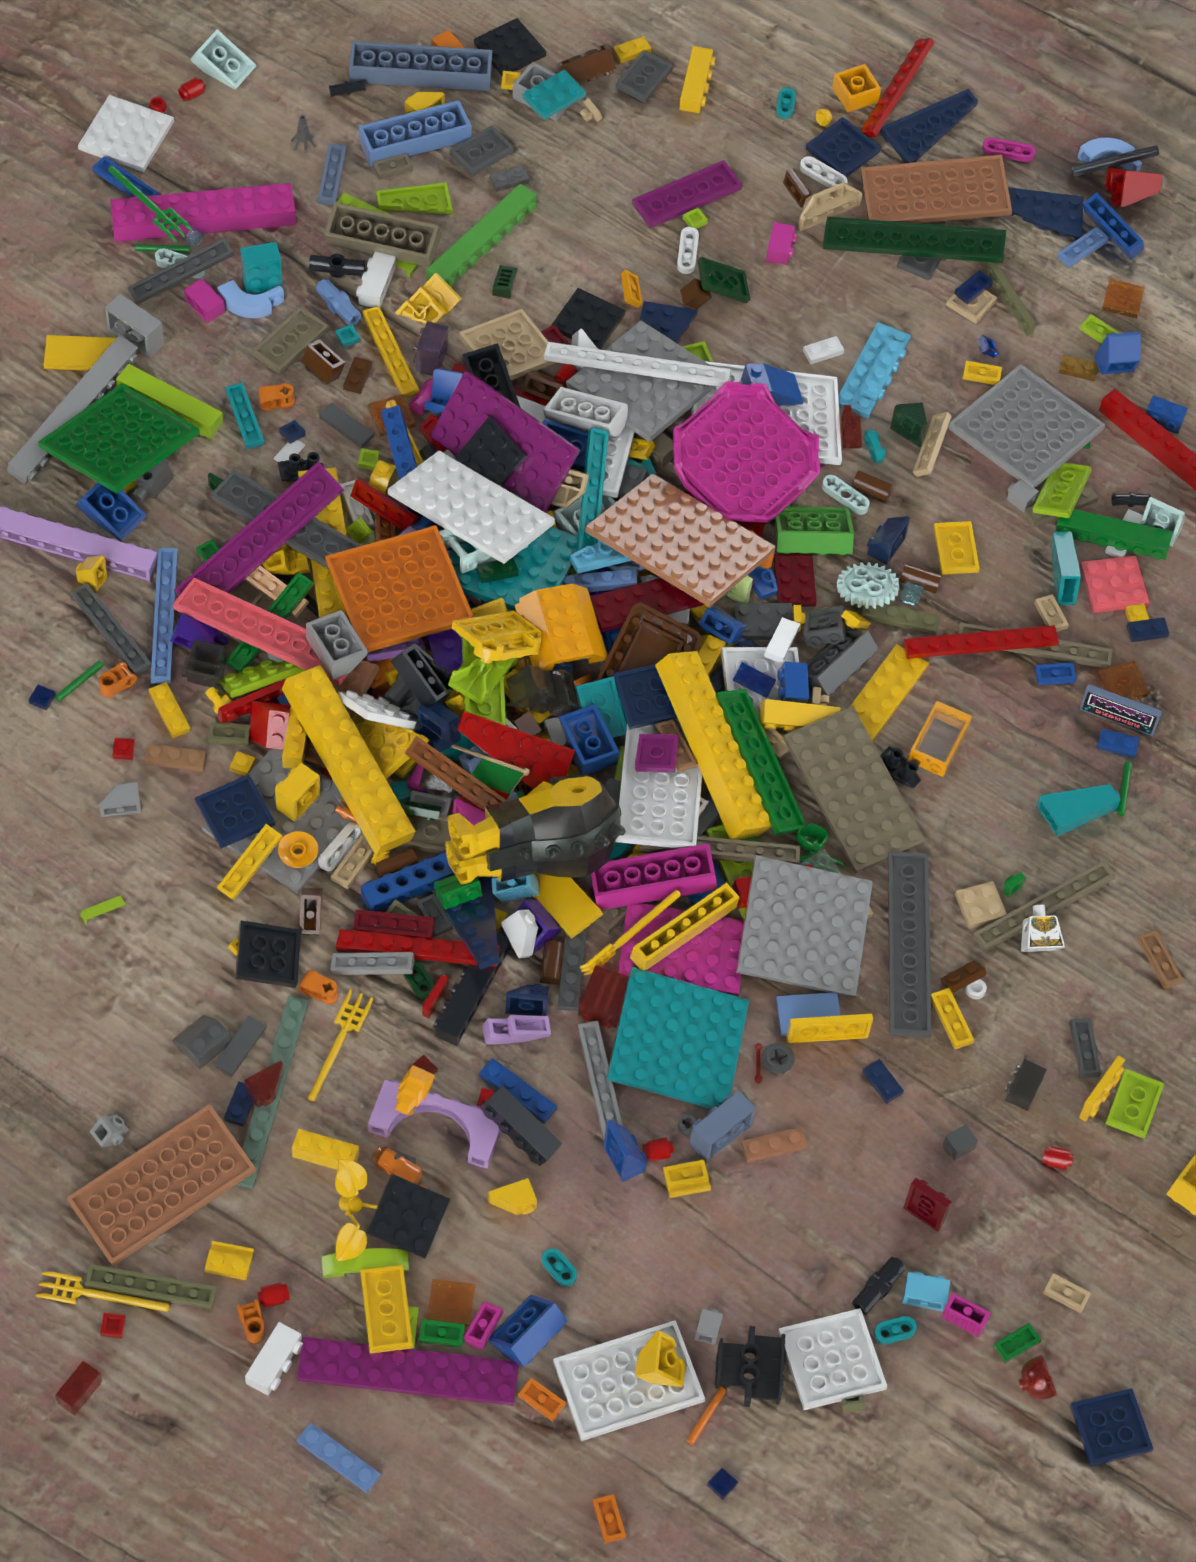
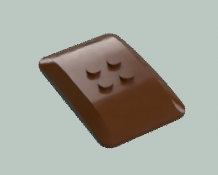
M637 603L630 609L595 681L612 677L614 673L657 664L671 653L697 651L701 644V636L692 628L650 606Z

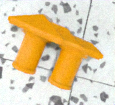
M412 1065L397 1088L399 1091L396 1096L398 1099L396 1110L407 1116L412 1115L415 1110L414 1107H418L420 1102L425 1100L435 1075Z

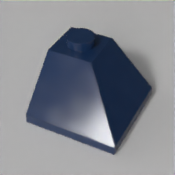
M534 984L508 991L506 994L505 1014L546 1016L549 986Z

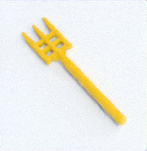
M673 891L625 932L614 944L609 943L586 964L581 965L580 969H582L581 972H584L583 975L593 974L616 955L615 951L629 941L681 896L680 891Z
M352 989L349 990L334 1020V1023L340 1024L342 1029L308 1096L309 1101L314 1102L346 1038L347 1032L351 1030L360 1031L371 1008L373 997H370L363 1010L358 1008L363 993L359 994L353 1006L348 1004L352 994ZM345 1009L351 1010V1012L347 1013ZM359 1013L361 1017L355 1016V1014ZM343 1016L348 1019L347 1021L342 1020L341 1017ZM352 1020L358 1022L357 1025L351 1023Z
M53 1271L42 1272V1275L55 1277V1283L43 1282L38 1284L39 1286L52 1288L53 1293H39L35 1295L36 1297L76 1304V1298L84 1295L168 1312L170 1309V1305L164 1302L83 1288L80 1284L83 1280L82 1277ZM61 1279H66L65 1285H60ZM71 1281H76L74 1287L70 1286ZM58 1290H63L62 1296H57ZM68 1292H73L71 1298L67 1297Z

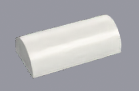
M560 387L544 408V415L548 420L586 430L593 427L609 431V436L617 437L621 434L626 424L628 405Z

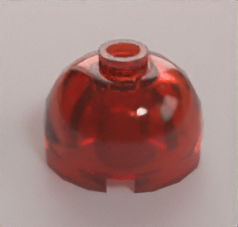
M1036 1356L1028 1360L1021 1369L1022 1378L1018 1379L1022 1391L1027 1390L1028 1394L1037 1400H1045L1057 1396L1054 1382L1048 1372V1366L1043 1356Z

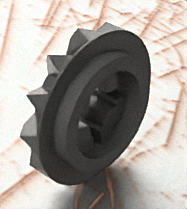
M772 1043L762 1053V1064L774 1074H784L786 1071L791 1070L795 1062L794 1052L783 1043ZM775 1053L778 1055L779 1058H783L781 1060V1065L778 1063V1061H773L775 1059Z

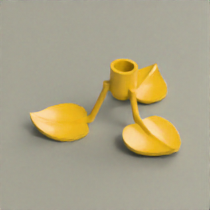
M345 1159L338 1160L335 1187L341 1195L339 1199L340 1209L346 1211L345 1215L349 1216L354 1224L346 1223L338 1232L335 1247L336 1260L338 1261L355 1258L361 1255L366 1248V1233L359 1230L360 1225L352 1213H358L362 1207L376 1209L378 1206L363 1203L359 1197H356L359 1194L358 1190L365 1188L367 1185V1173L360 1164Z

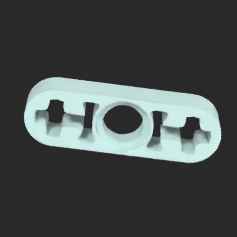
M165 248L159 249L155 253L156 264L163 268L188 257ZM204 270L192 277L201 278L205 275L206 271Z
M827 475L823 479L822 489L825 493L845 507H849L855 514L863 515L867 513L869 509L868 498L834 475ZM848 492L851 496L844 498L841 496V493Z

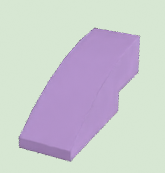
M510 1015L507 1019H487L482 1026L485 1044L518 1043L551 1036L548 1016Z

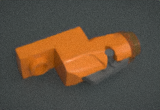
M378 1146L372 1155L371 1161L375 1162L374 1165L381 1168L389 1176L394 1174L415 1184H418L422 1177V1170L416 1165V1158L381 1146Z

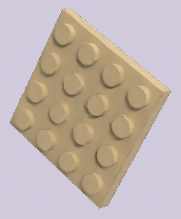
M523 309L459 332V339L470 352L498 343L511 380L524 376L532 370L537 371L558 363L544 360L548 341Z

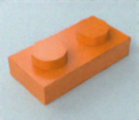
M530 1378L518 1393V1397L552 1422L566 1406L565 1401L533 1378Z
M614 1494L593 1499L592 1504L604 1544L626 1539V1533Z

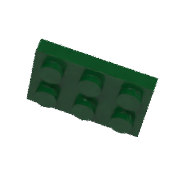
M700 257L697 260L703 290L746 304L751 300L745 271L704 257Z

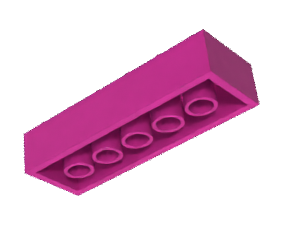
M709 843L607 861L604 866L591 874L596 905L600 910L662 900L675 890L680 891L681 896L717 890Z

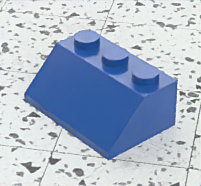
M531 1294L490 1336L488 1341L510 1361H515L524 1367L532 1361L533 1357L547 1345L548 1341L555 1334L561 1331L568 1321L554 1302Z

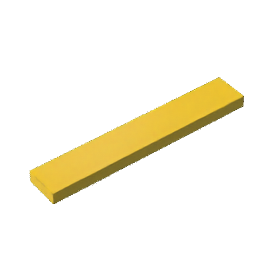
M376 306L363 310L362 316L401 398L417 394L419 388L380 307Z

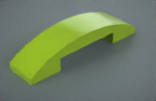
M368 1248L361 1255L343 1261L336 1260V1253L322 1256L323 1278L345 1277L344 1273H359L361 1269L403 1265L404 1273L409 1272L408 1251L401 1249Z

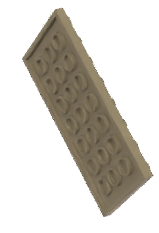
M853 706L783 736L787 747L855 874L888 860V852H907L925 844L924 836Z

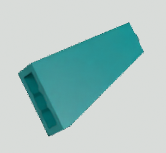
M1053 532L1051 556L1056 601L1058 605H1076L1081 574L1072 532Z
M1108 784L1042 795L1039 797L1037 808L1058 837L1116 810L1121 799L1119 793Z

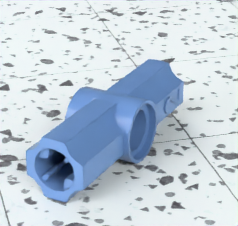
M323 279L316 286V292L326 301L329 310L333 314L337 313L348 325H356L361 319V313L351 304L348 295L344 291L340 292L329 280Z

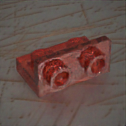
M844 405L841 416L843 448L860 449L862 447L860 416H855V412L851 411V405Z

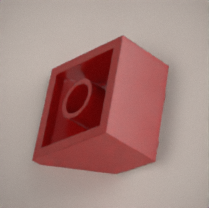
M252 701L249 739L266 748L283 750L291 705Z

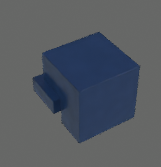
M438 701L428 708L423 704L417 708L418 723L421 725L415 728V733L426 736L429 739L427 743L442 753L461 740L460 731L456 729L459 723L458 715Z

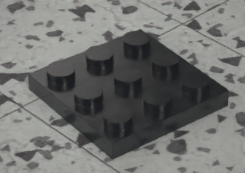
M518 18L474 39V44L478 49L492 50V65L501 76H503V71L515 72L545 57L547 53Z
M577 288L552 325H555L563 336L572 339V335L582 328L594 345L601 350L625 316L626 310Z
M489 416L455 456V459L488 480L503 487L528 455L497 420Z
M241 920L239 923L235 979L296 988L298 984L301 930Z
M391 1174L366 1234L426 1259L450 1198Z

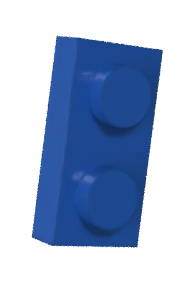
M1073 663L1035 665L1034 668L1037 686L1076 683L1077 678Z
M1101 728L1097 749L1135 758L1139 737Z

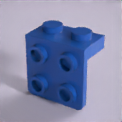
M436 368L433 372L432 395L425 402V409L431 410V413L435 414L443 413L463 373Z

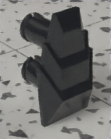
M310 452L307 460H303V458L300 459L299 454L293 453L289 456V460L278 462L281 481H297L299 479L298 471H308L319 461V454Z
M889 746L880 757L892 779L914 789L921 781L916 773L919 768L918 764L915 761L907 762L908 759L903 756L904 754L901 749H893Z

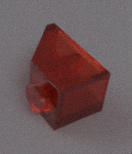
M281 1060L244 1080L245 1089L257 1108L268 1106L276 1099L284 1073Z

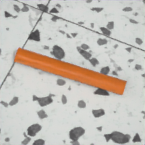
M719 1387L687 1438L686 1441L689 1444H695L727 1392L725 1388Z

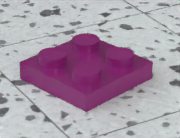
M639 734L635 771L675 773L679 735Z

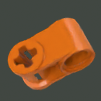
M284 383L259 388L258 395L261 409L269 411L293 406L295 403L293 386Z
M125 662L119 663L114 668L100 675V693L104 697H112L134 685L137 681V676L129 671L128 665Z
M308 970L298 986V990L304 995L313 997L328 1005L335 1003L339 997L336 982L320 975L314 970Z
M254 1299L253 1302L244 1305L236 1304L239 1319L243 1325L247 1340L254 1344L261 1342L265 1337V1329L258 1299ZM252 1328L260 1329L256 1333L250 1332Z

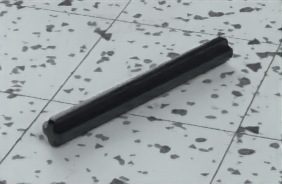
M1155 145L1072 166V172L1074 176L1158 156L1159 148Z

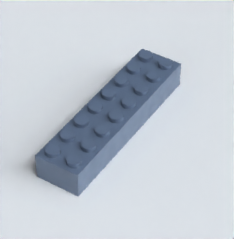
M352 41L349 82L364 79V83L490 91L492 50Z

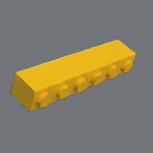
M725 883L635 945L630 958L639 969H642V971L648 970L737 907L740 897L728 883Z

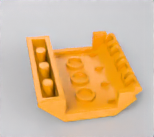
M567 584L539 589L519 598L520 602L514 605L519 615L542 632L538 655L529 656L533 670L539 669L541 672L551 671L554 665L558 663L588 658L589 663L605 661L607 658V652L587 588L576 584Z

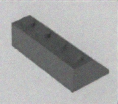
M846 629L845 640L837 644L828 643L807 663L809 690L812 691L814 686L820 687L821 695L830 696L836 691L837 687L848 680V677L853 672L858 671L865 661L871 659L878 650V647L869 631Z

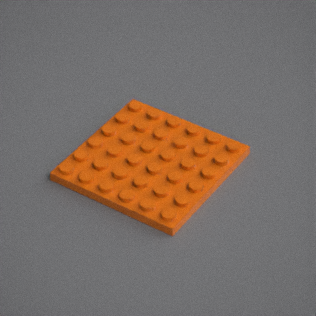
M436 525L325 556L326 564L348 621L368 652L452 629L453 621L474 618Z

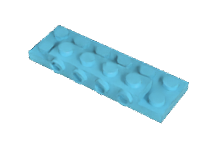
M877 322L838 395L839 408L869 419L878 400L883 399L886 391L884 388L886 386L889 387L893 378L891 376L892 373L897 372L900 365L898 363L899 360H903L907 350L905 349L911 339L910 334Z

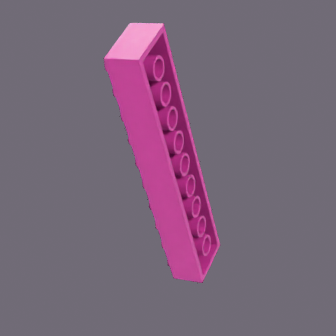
M291 183L147 196L160 210H168L171 207L188 222L193 229L192 232L182 223L178 225L185 235L296 225ZM137 197L110 199L115 242L169 237L152 222L154 218H157V214ZM175 229L170 231L174 236H181Z

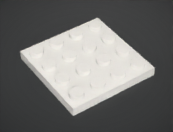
M109 95L78 144V149L101 158L105 156L115 163L144 172L173 125L174 117Z
M722 647L721 659L725 691L746 689L759 717L761 701L764 699L781 701V698L778 697L780 680L777 679V672L784 662L799 663L797 647L789 648L782 663L764 657L767 647Z
M861 1308L778 1329L779 1337H781L782 1333L786 1335L784 1352L803 1410L887 1389V1384Z

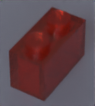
M82 1361L55 1394L57 1404L75 1416L102 1383L101 1373L85 1361Z

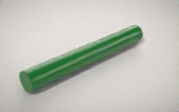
M135 244V251L156 252L159 249L165 248L177 253H190V246Z
M98 660L55 695V699L61 702L104 666L103 663Z
M1131 762L1124 763L1120 790L1121 800L1117 810L1119 816H1124L1126 811L1132 769Z

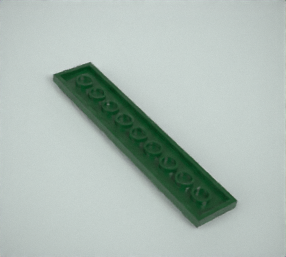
M827 217L823 249L1003 263L1006 230Z

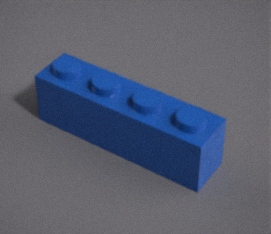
M1097 192L1083 203L1084 212L1130 260L1144 250L1143 240Z

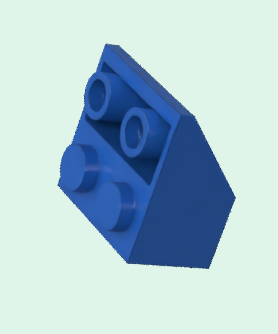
M1139 331L1107 334L1094 357L1102 375L1134 372L1141 360V334Z

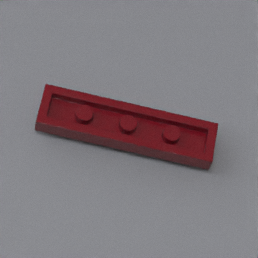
M356 910L353 930L433 938L436 918Z

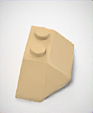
M842 182L806 198L801 212L798 230L803 231L826 221L827 217H835L860 206L862 193L847 183Z
M570 469L551 504L564 508L570 507L584 495L589 475Z

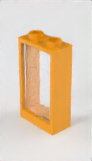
M936 701L910 751L907 762L915 761L919 767L944 777L970 726L972 715Z

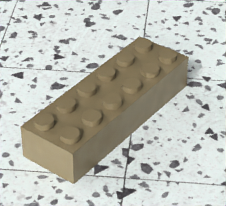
M334 203L324 234L329 245L373 255L376 251L395 256L396 260L426 267L433 264L441 239L438 225Z

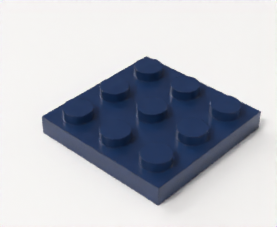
M844 117L806 144V150L822 163L846 176V178L880 153L881 150L880 146Z
M656 664L613 674L629 730L671 719H678L656 669Z
M250 775L195 797V803L220 849L259 833L265 824L270 827L275 826V820Z
M1132 1388L1070 1404V1409L1090 1467L1153 1451V1446Z

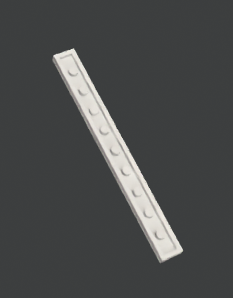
M548 342L544 354V360L718 387L729 381L731 376V369L553 342Z

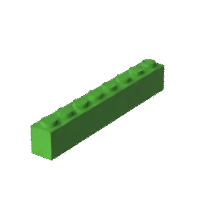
M519 184L426 269V281L435 273H438L451 287L455 280L460 276L462 277L467 269L474 266L483 255H486L492 246L498 244L504 235L509 234L517 223H521L529 212H533L536 209L537 194Z

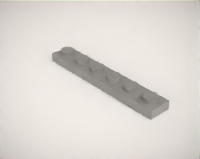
M594 1021L578 1024L577 1028L604 1140L607 1121L612 1120L621 1126L623 1125L613 1083L606 1080L609 1069L599 1023Z

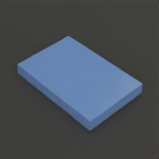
M837 993L776 996L781 1036L787 1035L790 1019L840 1016Z

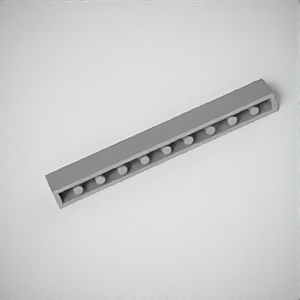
M119 335L8 463L7 473L24 485L29 480L33 481L38 474V469L40 467L44 468L51 454L39 448L38 441L103 397L107 389L111 390L116 383V378L124 368L136 361L138 347Z

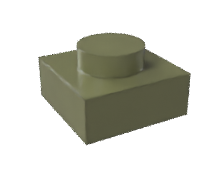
M863 1395L847 1400L842 1399L841 1401L843 1412L865 1410Z

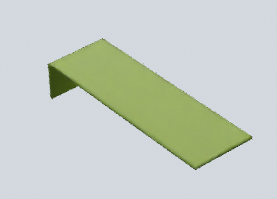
M120 895L82 910L80 916L85 924H87V920L126 904Z

